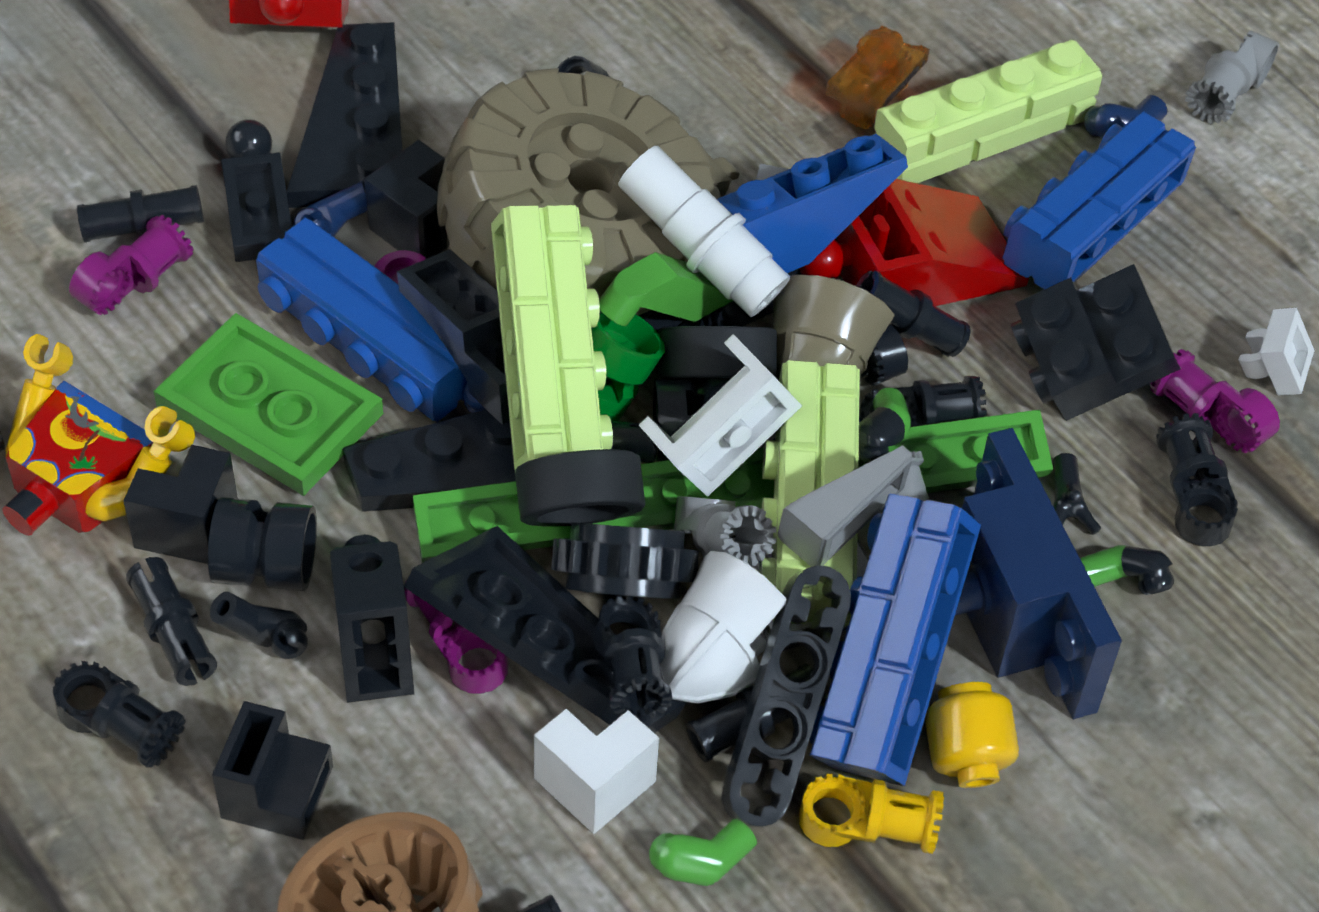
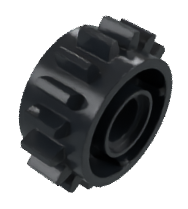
M571 522L570 539L554 538L551 570L567 572L565 589L679 599L681 582H693L696 577L699 550L684 549L685 532Z

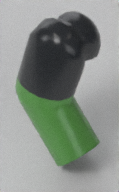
M884 388L880 390L873 400L875 410L859 423V461L867 464L889 453V447L900 443L910 431L911 418L902 393L897 389Z
M1117 545L1080 558L1094 587L1128 576L1138 577L1139 589L1145 595L1167 591L1174 585L1175 580L1169 569V566L1173 563L1160 550Z

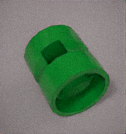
M600 311L597 326L591 328L593 350L601 351L606 363L605 386L603 390H598L600 415H608L611 421L618 422L638 394V384H643L665 353V344L659 333L637 314H635L627 326H621Z

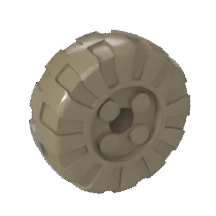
M558 68L526 72L522 78L506 85L502 81L486 91L473 105L467 118L453 137L444 161L438 187L437 214L439 226H445L450 242L448 250L451 249L497 290L491 223L500 211L508 206H538L543 208L555 205H576V207H579L581 227L588 226L592 233L593 255L591 263L585 265L587 289H595L598 298L601 297L614 278L623 269L654 252L688 262V259L662 234V229L618 186V183L634 161L651 147L659 146L702 190L707 189L716 199L720 198L719 189L713 183L715 175L713 165L697 137L690 136L680 125L678 116L650 95L641 96L623 87L622 81L589 71L585 75L560 73ZM641 307L636 314L641 315L650 311V309Z

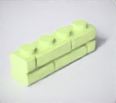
M1069 40L877 109L874 127L876 130L875 134H878L907 157L908 168L896 179L920 183L968 165L970 161L982 160L1065 129L1067 125L1073 126L1084 122L1087 111L1096 105L1095 95L1099 93L1102 74L1100 68L1075 40Z
M555 205L543 208L538 206H508L503 208L491 223L515 472L519 465L548 455L593 449H612V423L608 415H600L598 390H603L606 382V363L603 353L593 350L591 328L597 326L599 321V298L595 289H587L585 265L591 263L593 255L591 230L588 226L581 227L579 207H576V205Z
M792 360L782 364L779 382L793 395L802 407L776 431L775 441L766 440L764 444L762 479L774 480V498H763L761 509L766 511L765 517L773 521L771 524L773 527H776V533H773V538L777 540L775 544H772V558L765 557L760 562L759 573L765 576L781 593H783L788 580L799 571L811 567L778 537L783 509L808 493L858 468L860 369L856 365L827 363L824 366H819L817 362ZM857 534L823 565L840 572L848 582L849 589L857 578ZM818 581L815 586L802 589L801 596L811 601V608L807 621L801 624L812 623L817 610L831 607L832 599L822 594L824 583ZM849 611L844 627L849 625L852 616Z

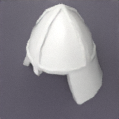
M710 551L703 558L692 585L681 603L675 608L662 631V639L665 645V658L660 664L662 679L671 688L672 700L691 703L707 702L732 697L754 684L760 668L757 656L765 650L767 645L765 638L760 633L786 605V597L765 576L745 561L726 552Z

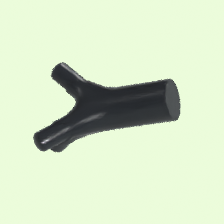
M1061 453L1055 456L1052 461L1055 481L1053 507L1062 525L1067 518L1075 517L1086 527L1090 534H1097L1101 530V526L1092 516L1084 500L1077 458L1070 453Z

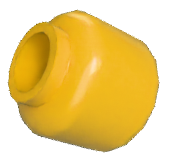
M986 682L960 683L938 691L939 700L928 707L925 716L933 769L949 777H958L959 787L978 788L999 782V771L1016 762L1019 755V745L1010 700L1000 693L992 692L991 684Z

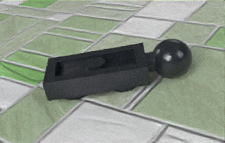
M245 119L238 121L229 129L225 143L231 158L221 159L235 262L256 260L261 250L277 238L283 239L285 233L292 228L281 153H270L272 150V136L265 125L256 120Z

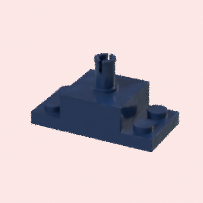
M1008 428L988 433L982 462H979L976 466L977 483L974 495L965 497L962 506L964 511L981 524V528L955 616L967 613L997 678L1044 666L1045 678L1050 691L1055 697L1063 698L1072 719L1098 713L1122 639L1014 429Z

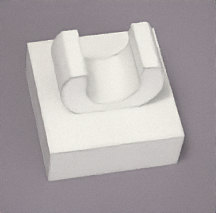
M1297 308L1273 309L1267 329H1255L1247 332L1246 339L1253 354H1241L1238 360L1246 377L1259 379L1270 376L1278 395L1302 394L1315 350Z

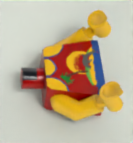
M41 334L31 336L25 343L23 350L26 363L35 369L33 379H25L6 447V461L14 489L18 494L2 508V512L16 530L27 536L32 535L50 516L55 517L78 533L90 532L103 521L106 522L127 515L124 498L138 468L166 474L172 464L171 459L168 457L170 452L187 450L194 442L195 432L191 424L183 420L176 422L177 412L165 406L154 408L145 420V429L66 381L55 387L52 385L53 378L63 375L70 369L73 364V355L67 345L57 342L53 349V356L45 363L44 356L48 349L49 341L47 337ZM176 422V423L174 424V426H173L171 432L169 433V429L171 428V426L173 425V423Z

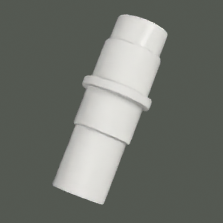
M653 146L644 152L621 177L618 186L662 229V234L688 259L686 267L692 273L700 271L728 300H734L750 317L755 316L764 309L790 280V276L772 259V254L743 226L746 219L740 213L732 215L707 189L702 190L659 146Z

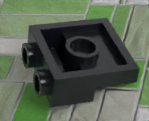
M1134 264L1080 289H1077L1070 277L1015 303L1021 319L1010 324L1013 334L1024 356L1027 357L1034 353L1039 364L1038 367L1029 370L1032 383L1043 404L1054 400L1066 421L1181 369L1142 278Z

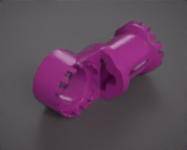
M164 215L155 216L147 222V231L130 246L121 245L109 256L99 251L86 257L77 267L71 278L69 293L72 298L100 316L102 314L106 315L108 311L105 309L113 311L115 309L114 306L116 304L119 305L122 302L121 300L133 289L140 293L152 292L158 287V277L175 262H185L193 255V246L189 245L192 242L189 238L182 239L185 232L182 230L178 233L177 229L180 225L177 223L172 225L171 218L167 217L165 219Z
M1180 349L1177 354L1174 353L1181 368L1180 370L1150 383V390L1154 394L1161 397L1166 395L1188 413L1190 418L1193 413H1198L1199 417L1203 416L1205 421L1209 420L1212 428L1221 438L1223 437L1227 440L1226 443L1229 446L1232 443L1236 444L1233 447L1236 451L1241 449L1242 453L1253 452L1279 431L1280 419L1273 403L1264 394L1251 388H1245L1238 392L1226 381L1216 382L1194 363L1195 356L1188 350ZM1247 415L1251 418L1248 422L1244 418Z
M404 588L406 601L409 606L419 607L430 623L429 635L447 660L451 680L460 690L471 694H483L496 689L504 682L509 668V661L506 655ZM476 648L489 650L496 655L493 664L479 671L466 669L459 661L466 652Z

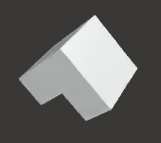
M565 709L534 735V779L586 828L595 834L656 782L659 737L629 710L596 736L572 713Z

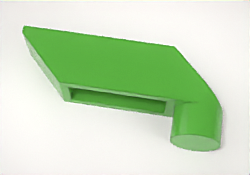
M654 252L623 269L599 298L600 311L609 319L621 326H627L641 307L696 322L733 300H728L700 271L692 273L686 267L687 262Z

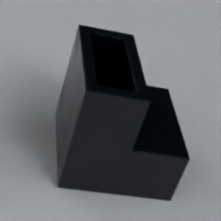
M418 139L365 178L369 229L396 250L413 251L423 255L425 258H430L447 248L445 226H439L437 214L438 187L445 158Z
M191 445L178 476L138 468L124 498L134 548L208 564L209 535L217 501L221 497L238 498L231 453Z
M244 701L212 773L221 819L304 840L333 768L331 745L289 734L286 711Z

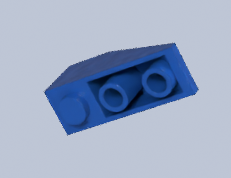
M878 134L860 136L847 142L845 147L818 158L800 160L791 169L767 179L744 183L737 191L720 197L717 200L732 215L740 213L746 219L743 226L772 254V259L786 273L810 264L908 168L907 157Z

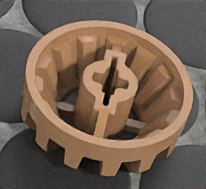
M389 812L368 816L348 823L328 834L309 849L297 862L286 879L279 897L277 912H432L437 907H439L440 912H480L477 903L483 892L462 842L448 826L422 814ZM413 895H419L425 898H423L420 902L416 903Z

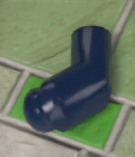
M1154 95L1147 96L1134 109L1111 103L1094 106L1085 115V129L1091 136L1103 138L1113 124L1123 127L1137 114L1142 112L1162 121L1167 116V106L1161 98Z
M361 181L311 204L308 208L302 209L295 216L293 225L295 226L301 220L307 218L334 237L348 220L367 212L365 182Z

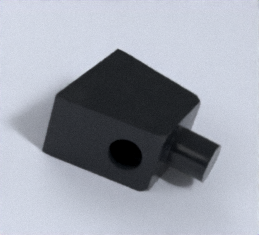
M372 535L354 536L344 544V547H336L330 552L347 703L414 695L407 604L398 545L391 541L381 542ZM368 620L382 621L386 638L376 644L364 643L362 640L361 624Z

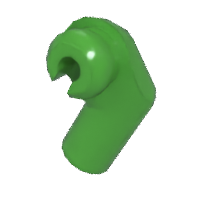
M733 819L711 840L684 834L663 833L652 842L649 849V858L653 867L660 870L664 877L674 881L709 886L719 881L757 845V840L752 830L745 823L738 819Z

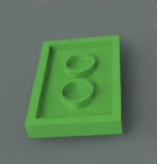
M237 313L228 319L154 390L156 407L165 406L176 411L178 420L191 424L197 432L302 496H305L343 456V448L354 445L383 415V401L381 397Z

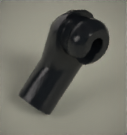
M231 592L219 594L211 604L210 617L213 622L258 646L272 647L273 653L280 658H296L308 646L307 624L294 611L255 605Z

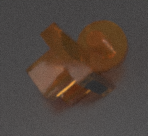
M883 25L879 29H871L859 39L857 52L827 82L826 95L841 102L839 112L841 118L862 129H868L876 120L877 109L885 107L894 97H898L908 86V82L928 62L930 49L922 45H910L903 42L899 32Z

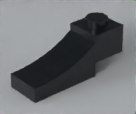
M451 249L397 271L399 291L418 310L443 342L468 382V392L502 425L510 422L497 290Z

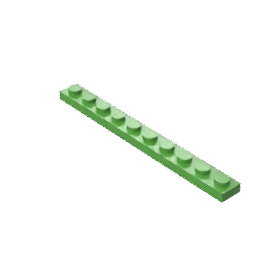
M1040 409L910 427L909 433L900 443L889 447V452L900 446H904L910 452H922L924 462L919 468L927 493L976 487V466L979 462H982L988 433L1008 428L1014 429L1038 478L1047 477L1053 470ZM764 447L758 448L708 497L682 474L670 460L641 464L645 495L643 510L631 516L593 524L672 530L675 524L677 496L735 501V507L752 505L761 509L763 498H774V480L762 479ZM858 460V468L865 465V463ZM516 481L413 495L412 503L422 563L495 526L501 528L523 550L551 547L554 544V538L570 539L571 526H532L520 521Z

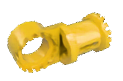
M826 774L824 778L821 776L816 777L815 781L807 786L799 810V825L810 840L824 847H839L849 843L852 839L874 843L878 837L919 844L922 852L933 854L938 841V833L932 831H940V825L934 824V820H942V814L938 813L943 811L944 796L942 791L932 790L928 796L889 789L886 787L884 780L874 779L873 782L844 777L838 774V777H833V774ZM822 798L838 799L848 807L851 818L840 825H829L822 822L813 811V804Z

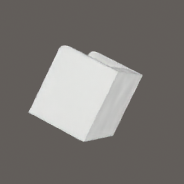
M734 334L724 344L745 366L670 437L649 416L639 424L642 430L674 466L707 497L802 407L793 395Z

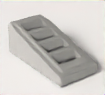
M900 446L789 504L782 512L778 530L779 539L811 567L823 566L884 508L887 496L890 493L898 495L904 489L913 454L904 446Z

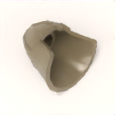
M818 275L790 276L786 286L773 299V329L777 331L776 379L779 381L782 364L788 360L817 362L819 366H824L827 363L856 365L860 369L861 375L866 371L867 361L880 337L892 321L894 313L879 298L864 289L844 281Z

